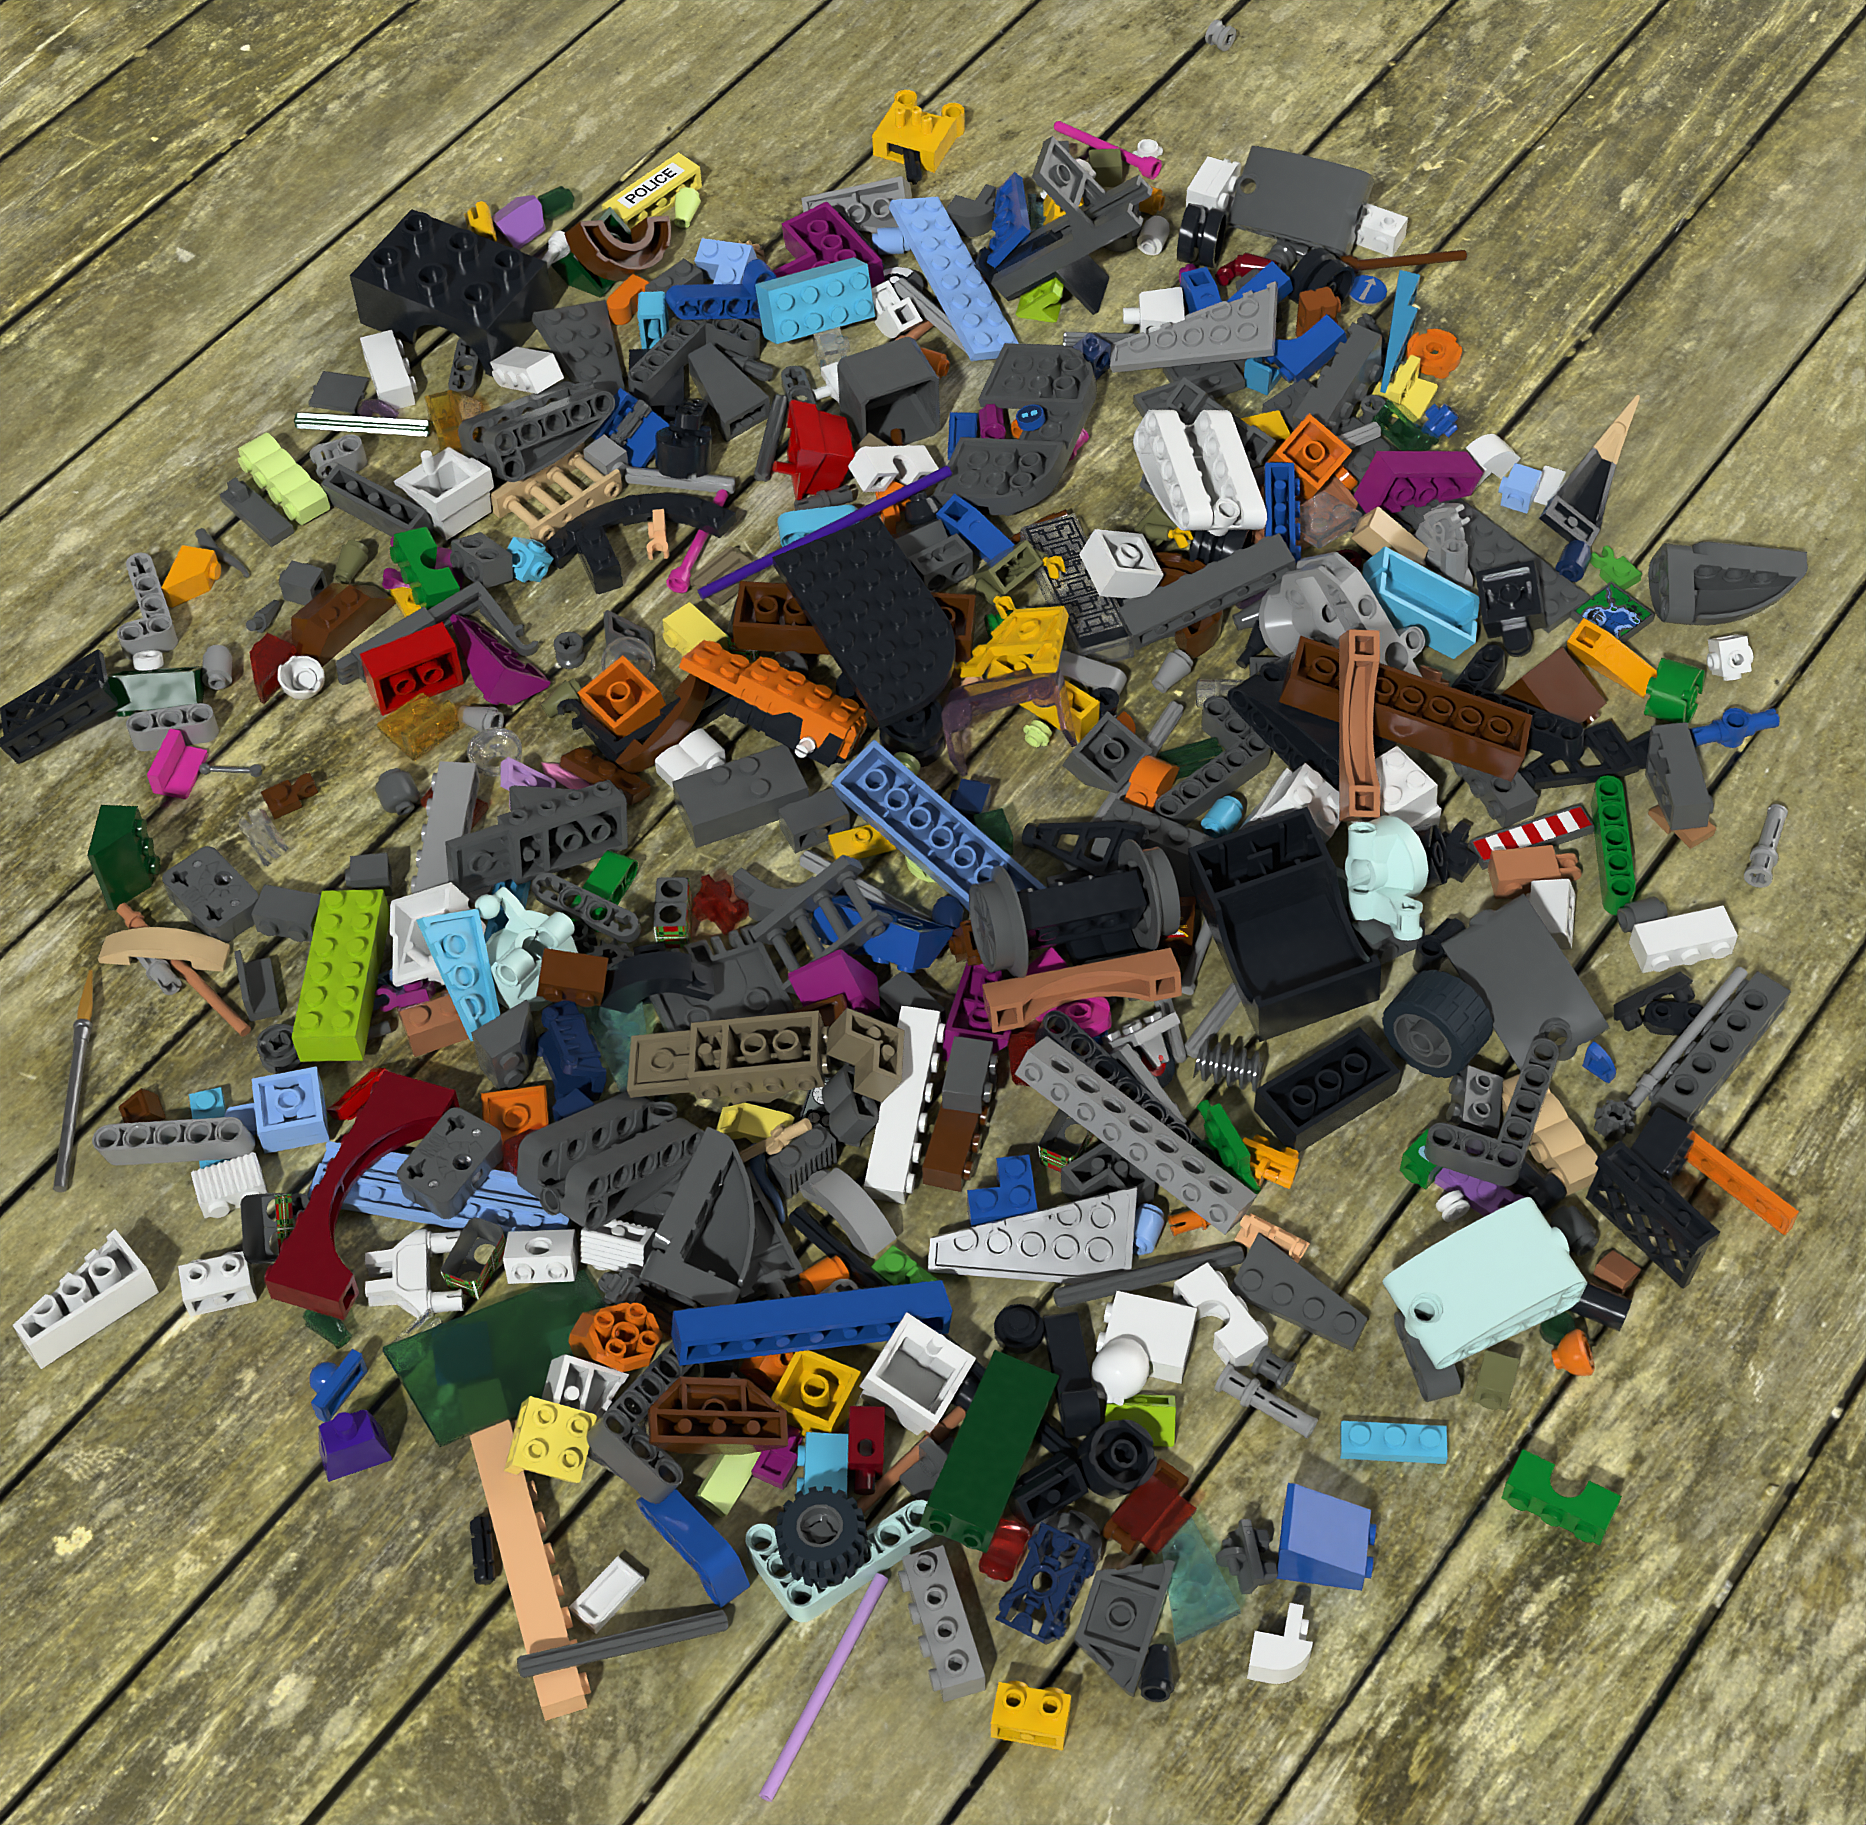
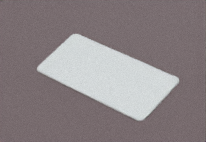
M1544 466L1539 489L1533 502L1547 505V501L1559 488L1566 472Z

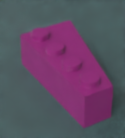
M1377 451L1353 497L1366 514L1376 507H1380L1383 511L1389 510L1390 513L1400 512L1403 506L1414 504L1418 508L1426 506L1427 503L1434 499H1437L1440 503L1471 496L1483 472L1466 451Z

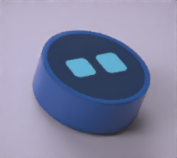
M1027 405L1017 412L1016 420L1020 429L1034 431L1045 423V415L1042 407L1039 405Z

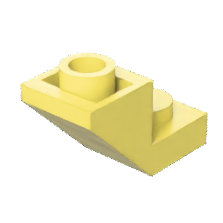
M741 1103L723 1107L716 1130L728 1135L732 1140L746 1137L752 1143H759L771 1137L770 1132L778 1125L783 1124L785 1128L792 1125L795 1117L788 1113L749 1103Z

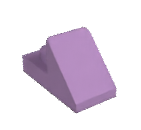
M510 757L501 762V787L508 791L509 787L514 785L556 788V780Z

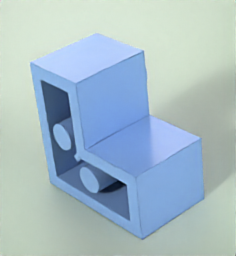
M702 238L694 262L697 268L702 270L703 279L714 280L713 284H742L746 265L758 258L752 245Z

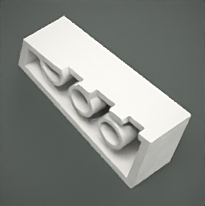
M116 1229L106 1236L108 1241L98 1251L93 1249L84 1257L86 1262L73 1274L68 1272L59 1281V1288L51 1295L45 1294L13 1324L22 1344L40 1369L159 1293L146 1266Z

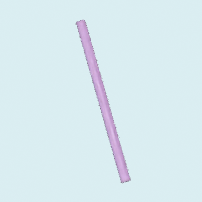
M876 1573L763 1785L759 1793L762 1799L768 1802H772L888 1582V1578L884 1575Z

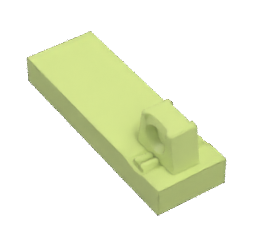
M761 1452L744 1455L720 1454L694 1497L720 1517L727 1516L752 1476L751 1470Z

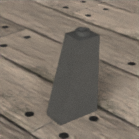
M710 342L688 354L690 376L702 399L708 402V411L723 440L728 442L768 419L770 412L769 396Z

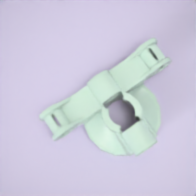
M1384 815L1369 822L1351 824L1348 827V856L1345 861V869L1336 867L1341 897L1344 906L1348 907L1349 917L1362 921L1374 918L1390 925L1394 936L1398 939L1408 941L1419 939L1423 935V930L1419 926L1423 905L1421 902L1411 898L1418 896L1426 886L1429 871L1426 852L1420 838L1407 823L1398 817Z

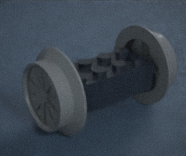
M1128 839L1120 847L1118 870L1100 878L1086 876L1070 884L1056 882L1047 886L1046 889L1035 891L1033 888H1026L1016 892L1012 879L1004 867L995 866L991 871L989 881L971 885L969 891V913L975 944L985 968L989 972L1008 969L1014 978H1025L1028 970V951L1131 930L1138 945L1144 951H1155L1160 937L1175 934L1179 929L1180 900L1172 867L1163 850L1159 847L1142 850L1134 840Z

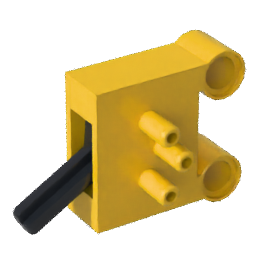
M898 91L894 96V103L872 135L873 155L904 164L907 181L912 182V185H917V182L922 180L921 169L935 173L956 138L964 134V107L958 103H948L942 107L941 116L923 112L917 106V94L914 91Z

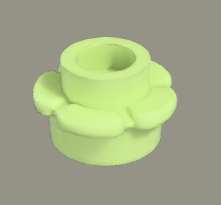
M1033 720L1030 725H1025L1023 731L1026 733L1025 740L1031 746L1039 747L1041 745L1045 747L1048 745L1052 732L1046 724L1039 720Z

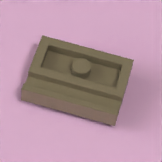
M729 546L689 577L690 585L692 587L696 586L699 589L753 561L740 552L736 553L733 547ZM760 571L741 581L754 580L760 575ZM740 581L707 598L721 606L738 592Z

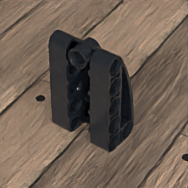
M1290 652L1274 663H1264L1256 674L1228 691L1227 697L1231 707L1293 772L1306 763L1313 770L1317 771L1337 791L1339 790V722L1279 702L1288 663L1293 652ZM1373 734L1375 759L1394 748L1397 742Z

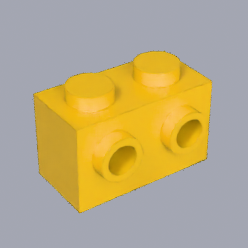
M1020 1681L998 1682L991 1719V1737L1063 1750L1071 1710V1695L1065 1694L1063 1690L1054 1687H1046L1041 1690L1030 1688L1026 1683Z

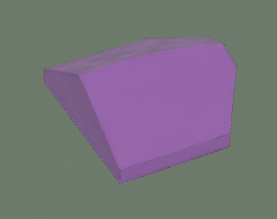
M534 195L516 197L491 216L496 228L518 250L545 230L542 204Z

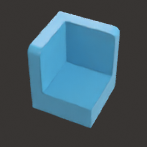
M1262 357L1248 358L1245 361V387L1268 396L1281 379L1278 369L1262 363Z

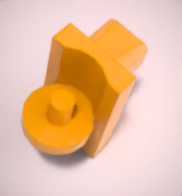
M1258 1134L1252 1139L1244 1137L1242 1141L1251 1154L1250 1169L1255 1175L1254 1179L1257 1184L1261 1186L1264 1179L1290 1189L1299 1164L1298 1151L1289 1147L1282 1148L1281 1151L1270 1148L1268 1139Z

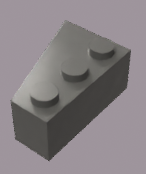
M1687 722L1651 726L1645 776L1671 831L1707 827L1709 814H1712L1714 809L1713 799L1708 794Z

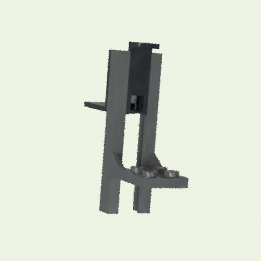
M1052 136L1043 143L1032 178L1066 214L1031 232L1027 240L1022 244L1019 243L996 268L987 263L988 255L991 252L986 247L980 249L974 266L1007 301L1056 277L1094 315L1099 312L1109 276L1088 254L1141 227L1143 218L1140 215L1136 217L1132 209L1134 205L1151 197L1153 189L1140 175H1137L1106 192ZM1083 197L1084 204L1079 206L1081 198Z

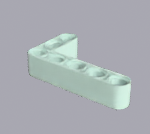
M912 1501L867 1531L868 1552L863 1557L870 1559V1561L863 1564L861 1568L854 1566L855 1575L850 1579L845 1575L842 1577L843 1583L836 1586L835 1584H827L828 1588H820L819 1582H814L812 1587L804 1584L803 1577L797 1581L792 1577L791 1572L784 1577L774 1575L777 1570L785 1568L782 1559H780L775 1529L767 1524H756L747 1531L745 1542L748 1558L789 1616L798 1622H808L871 1581L876 1573H883L901 1561L903 1556L910 1555L934 1537L935 1534L928 1529L912 1523L913 1520L922 1518L928 1501ZM889 1537H894L899 1540L894 1545H887L883 1543V1541ZM760 1542H767L771 1544L768 1548L763 1550H759L754 1547L756 1544ZM800 1596H807L811 1599L805 1604L794 1602Z

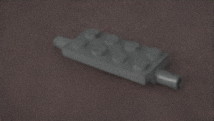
M745 1168L750 1181L754 1203L755 1235L749 1271L739 1297L742 1303H747L765 1294L768 1295L770 1300L791 1297L786 1286L800 1280L799 1274L803 1272V1269L751 1168Z

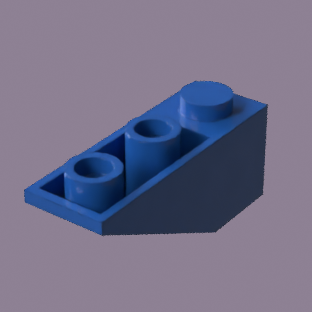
M1207 267L1181 273L1180 287L1183 290V303L1189 314L1222 302L1217 285Z
M953 494L936 513L937 519H941L948 536L957 533L973 553L987 563L1000 552L1014 546L984 515L956 494Z

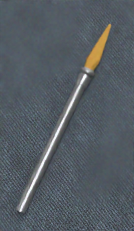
M92 970L88 972L78 1007L77 1020L73 1024L74 1046L53 1190L56 1192H65L67 1190L86 1048L93 1028L91 1023L93 1009Z

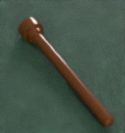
M1465 250L1361 260H1358L1357 257H1352V255L1340 256L1339 260L1351 266L1355 274H1357L1361 270L1465 261L1467 259V252Z

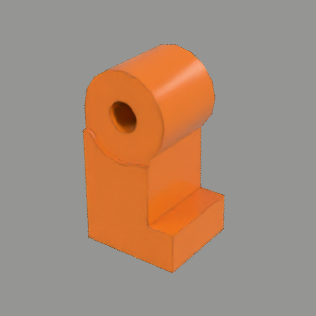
M632 274L608 297L607 308L611 323L624 325L631 321L632 315L638 311V294L645 292V285L650 282Z

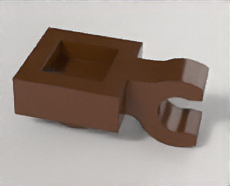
M305 773L298 777L293 785L287 779L261 791V795L274 820L302 808L300 800L312 797L318 793L310 773Z

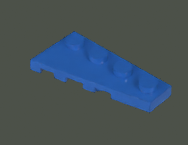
M1015 172L997 189L994 213L997 216L992 222L995 238H991L989 248L993 250V253L988 255L987 263L994 268L1019 243L1025 242L1031 232L1023 179Z

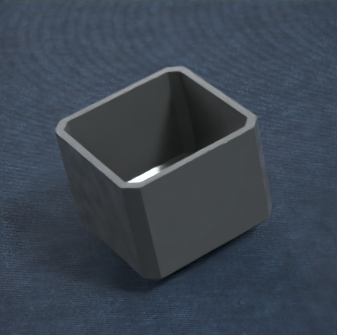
M904 337L840 359L837 364L840 415L846 417L848 428L857 444L870 432L888 446H892L890 431L897 428L902 432V443L904 446L934 436L940 429L939 378L914 339Z

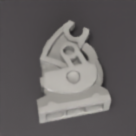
M1442 503L1433 507L1431 511L1423 515L1425 521L1419 524L1418 530L1413 534L1415 538L1429 548L1424 559L1425 565L1436 573L1441 572V547L1444 545V541L1451 538L1465 541L1463 526L1468 524L1470 519L1469 517L1462 519L1458 514L1459 511L1464 509L1463 504Z

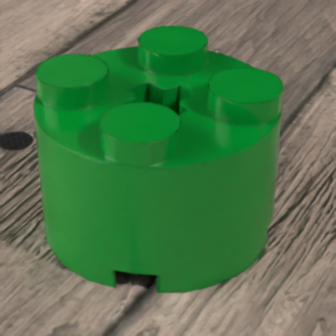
M1661 658L1657 668V677H1651L1646 688V694L1651 696L1647 701L1644 715L1670 723L1687 722L1689 725L1698 707V704L1695 703L1697 695L1702 694L1705 671L1695 666Z

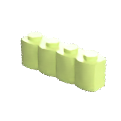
M266 432L238 448L240 455L238 463L242 470L253 475L258 487L261 489L265 488L268 491L271 500L276 505L280 504L283 507L285 514L291 521L295 519L300 525H303L330 510L325 491L317 482L310 478L300 465L296 464L290 454L281 448L269 433Z

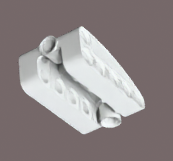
M1175 410L1147 411L1134 433V449L1155 497L1170 519L1182 531L1208 530L1215 536H1224L1229 530L1263 529L1267 521L1266 508L1230 411L1202 410L1191 425H1185V423L1181 422Z

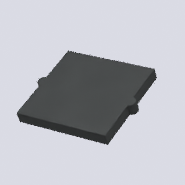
M323 371L317 385L313 386L314 392L309 400V407L355 414L360 401L365 398L364 392L368 386L369 378Z

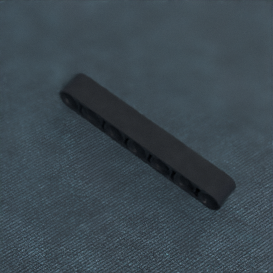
M1057 1010L1050 1011L1044 1016L1035 1032L1034 1038L1036 1043L1046 1036L1051 1038L1094 1072L1102 1074L1105 1077L1103 1079L1216 1164L1217 1158L1214 1151L1071 1018ZM1049 1029H1053L1057 1032V1034L1051 1032ZM1073 1051H1077L1078 1053H1080L1081 1056L1075 1054Z

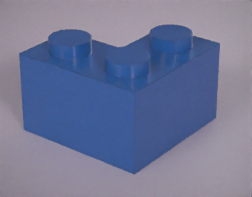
M1030 1155L996 1158L998 1187L967 1190L970 1227L1038 1210Z

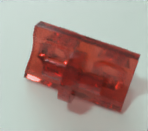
M709 874L701 876L702 886L693 899L696 905L692 910V914L699 921L708 919L710 922H714L725 936L729 935L728 933L734 930L736 923L746 919L748 906L743 900L730 901L732 889L726 879L715 882Z

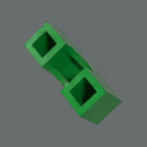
M427 527L394 534L393 547H390V556L393 563L398 564L400 567L403 582L409 584L416 605L420 604L421 608L425 607L429 610L460 591V587L449 567L437 570L430 569L436 566L437 545Z
M1522 1449L1505 1484L1501 1498L1517 1510L1529 1511L1539 1516L1543 1522L1550 1526H1560L1572 1532L1579 1540L1586 1543L1593 1542L1600 1546L1622 1496L1591 1481H1588L1580 1495L1576 1497L1561 1496L1555 1492L1550 1483L1555 1464Z

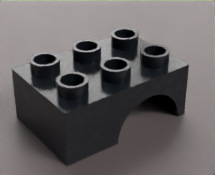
M413 209L401 219L391 232L350 274L361 324L381 332L392 330L395 338L413 345L417 342L416 332L418 327L422 325H436L456 334L472 348L480 359L485 374L492 377L493 368L490 362L515 347H522L537 330L532 322L533 313L554 309L546 261Z
M1308 807L1188 848L1190 885L1259 1042L1380 1000L1381 963L1376 954L1370 956V958L1367 956L1353 931L1341 897L1335 864Z

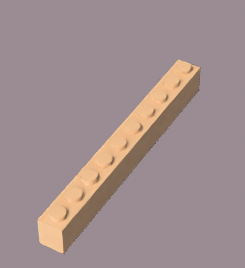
M499 1379L459 1390L461 1405L526 1653L532 1654L578 1643L577 1639L569 1640L567 1629L572 1628L573 1624L568 1606L561 1608L558 1597L565 1594L559 1574L552 1576L549 1565L555 1564L556 1561L551 1543L543 1544L541 1533L547 1532L542 1511L535 1513L532 1503L539 1501L534 1481L526 1482L524 1472L528 1470H523L518 1475L504 1471L517 1419L510 1421L508 1411L514 1410L509 1390H501ZM577 1666L533 1676L545 1721L588 1708L584 1695L591 1693L586 1672L578 1673Z

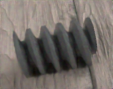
M1205 1039L1197 1055L1193 1079L1199 1071L1201 1072L1202 1081L1206 1082L1211 1074H1213L1214 1083L1218 1085L1224 1077H1226L1228 1087H1232L1238 1079L1241 1090H1245L1251 1082L1252 1091L1256 1093V1089L1260 1085L1264 1062L1260 1061L1259 1051H1256L1252 1058L1248 1059L1246 1048H1243L1240 1054L1235 1056L1233 1045H1230L1226 1053H1222L1221 1043L1218 1042L1214 1049L1210 1050L1209 1041Z

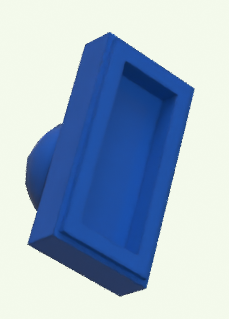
M352 1349L339 1367L335 1363L326 1361L318 1363L312 1368L309 1383L317 1395L311 1401V1405L319 1420L323 1422L330 1421L368 1372L361 1353Z

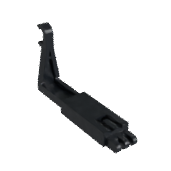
M710 684L702 710L685 737L725 714L732 695ZM679 697L661 708L660 716L619 741L591 716L577 700H563L558 704L557 710L558 715H564L567 711H574L578 717L572 719L573 730L582 728L605 757L618 768L624 770L615 762L634 738L643 745L681 698Z

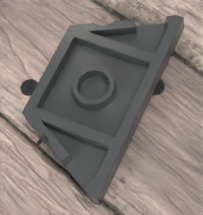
M1164 1560L1161 1564L1142 1566V1564L1131 1565L1120 1570L1114 1568L1097 1570L1074 1638L1075 1643L1132 1697L1135 1696L1138 1681L1175 1567V1561Z

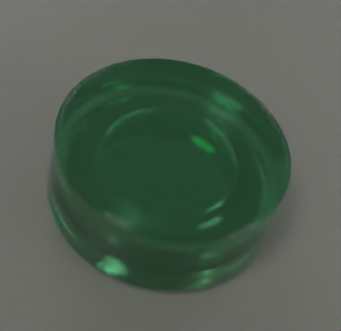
M1566 1312L1556 1315L1539 1325V1332L1543 1340L1555 1346L1559 1345L1561 1339L1567 1333L1575 1330V1322Z

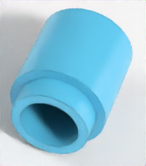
M1224 796L1218 799L1201 821L1204 834L1213 838L1230 834L1242 818V804L1232 796Z

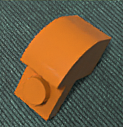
M1152 755L1144 756L1129 778L1128 782H1131L1124 802L1154 813L1156 800L1172 788L1180 767Z

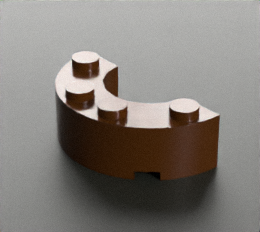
M669 216L646 217L631 228L632 239L630 244L623 243L614 238L607 230L603 220L580 221L564 233L570 251L592 273L611 281H626L632 274L640 276L663 258V254L670 244L671 225Z
M1153 553L1164 575L1157 587H1165L1177 581L1181 576L1195 573L1206 566L1198 560L1191 562L1183 559L1182 554ZM1223 610L1176 631L1175 642L1179 650L1185 652L1191 659L1199 657L1209 650L1220 635Z

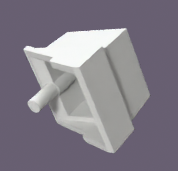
M447 447L435 456H432L429 450L423 451L421 453L422 464L394 481L396 486L402 488L408 494L410 502L427 511L434 530L446 541L492 512L490 490L494 488L491 469L472 457L469 459L450 447Z
M1398 746L1376 758L1375 765L1380 784V817L1384 815L1398 817L1410 827L1426 824L1439 826L1442 809L1437 805L1438 785Z
M1306 763L1294 772L1286 768L1239 830L1308 807L1324 843H1326L1340 823L1339 791L1333 788L1317 771L1313 770Z
M451 882L391 901L390 935L393 937L392 984L398 987L421 979L423 983L433 981L435 988L445 985L416 920L423 917L471 910L468 906L469 898ZM481 920L482 929H483V934H484V933H485V929H486V925H485V923Z
M906 1312L859 1387L864 1389L860 1398L872 1406L885 1407V1415L914 1434L919 1435L923 1430L930 1433L940 1421L976 1358Z

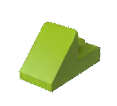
M1054 277L1026 292L1020 298L1015 315L1019 318L1052 323L1057 322L1061 309L1059 300L1063 296L1064 285Z

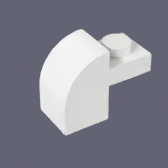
M889 280L871 289L874 312L877 317L874 323L885 336L895 338L922 322V318L910 298L907 297L900 300Z
M1495 434L1481 436L1466 447L1470 457L1483 472L1474 491L1491 473L1502 479L1514 464L1521 459L1504 440Z
M1289 1603L1284 1636L1255 1631L1247 1679L1281 1684L1292 1681L1303 1673L1308 1665L1313 1642L1306 1641L1309 1620L1302 1619L1304 1605Z

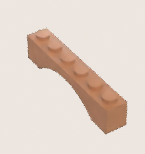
M1349 629L1339 636V821L1369 822L1380 817V784L1376 771L1373 745L1374 696L1380 662V631Z
M1171 948L1028 975L1025 978L1018 977L982 984L985 1012L993 1033L1025 1027L1044 1012L1080 999L1119 996L1153 1002L1182 996L1180 968Z

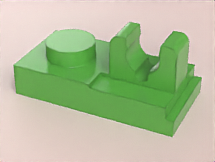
M894 1245L871 1266L890 1285L894 1286L939 1281Z

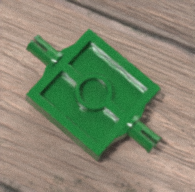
M1209 1100L1201 1101L1197 1105V1109L1205 1120V1138L1203 1141L1216 1154V1164L1257 1195L1261 1188L1254 1179L1253 1172L1250 1169L1251 1154L1220 1103L1211 1106Z

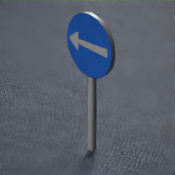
M1359 275L1355 277L1349 297L1358 304L1374 306L1382 303L1386 298L1387 289L1384 283L1376 277Z

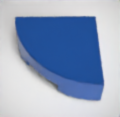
M1593 1041L1586 1050L1582 1066L1609 1084L1616 1077L1614 1063L1607 1052Z

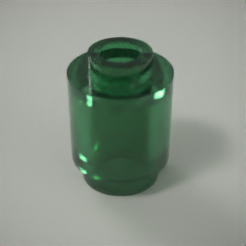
M558 186L538 196V200L542 204L543 220H552L571 211L575 202L572 192L563 186Z

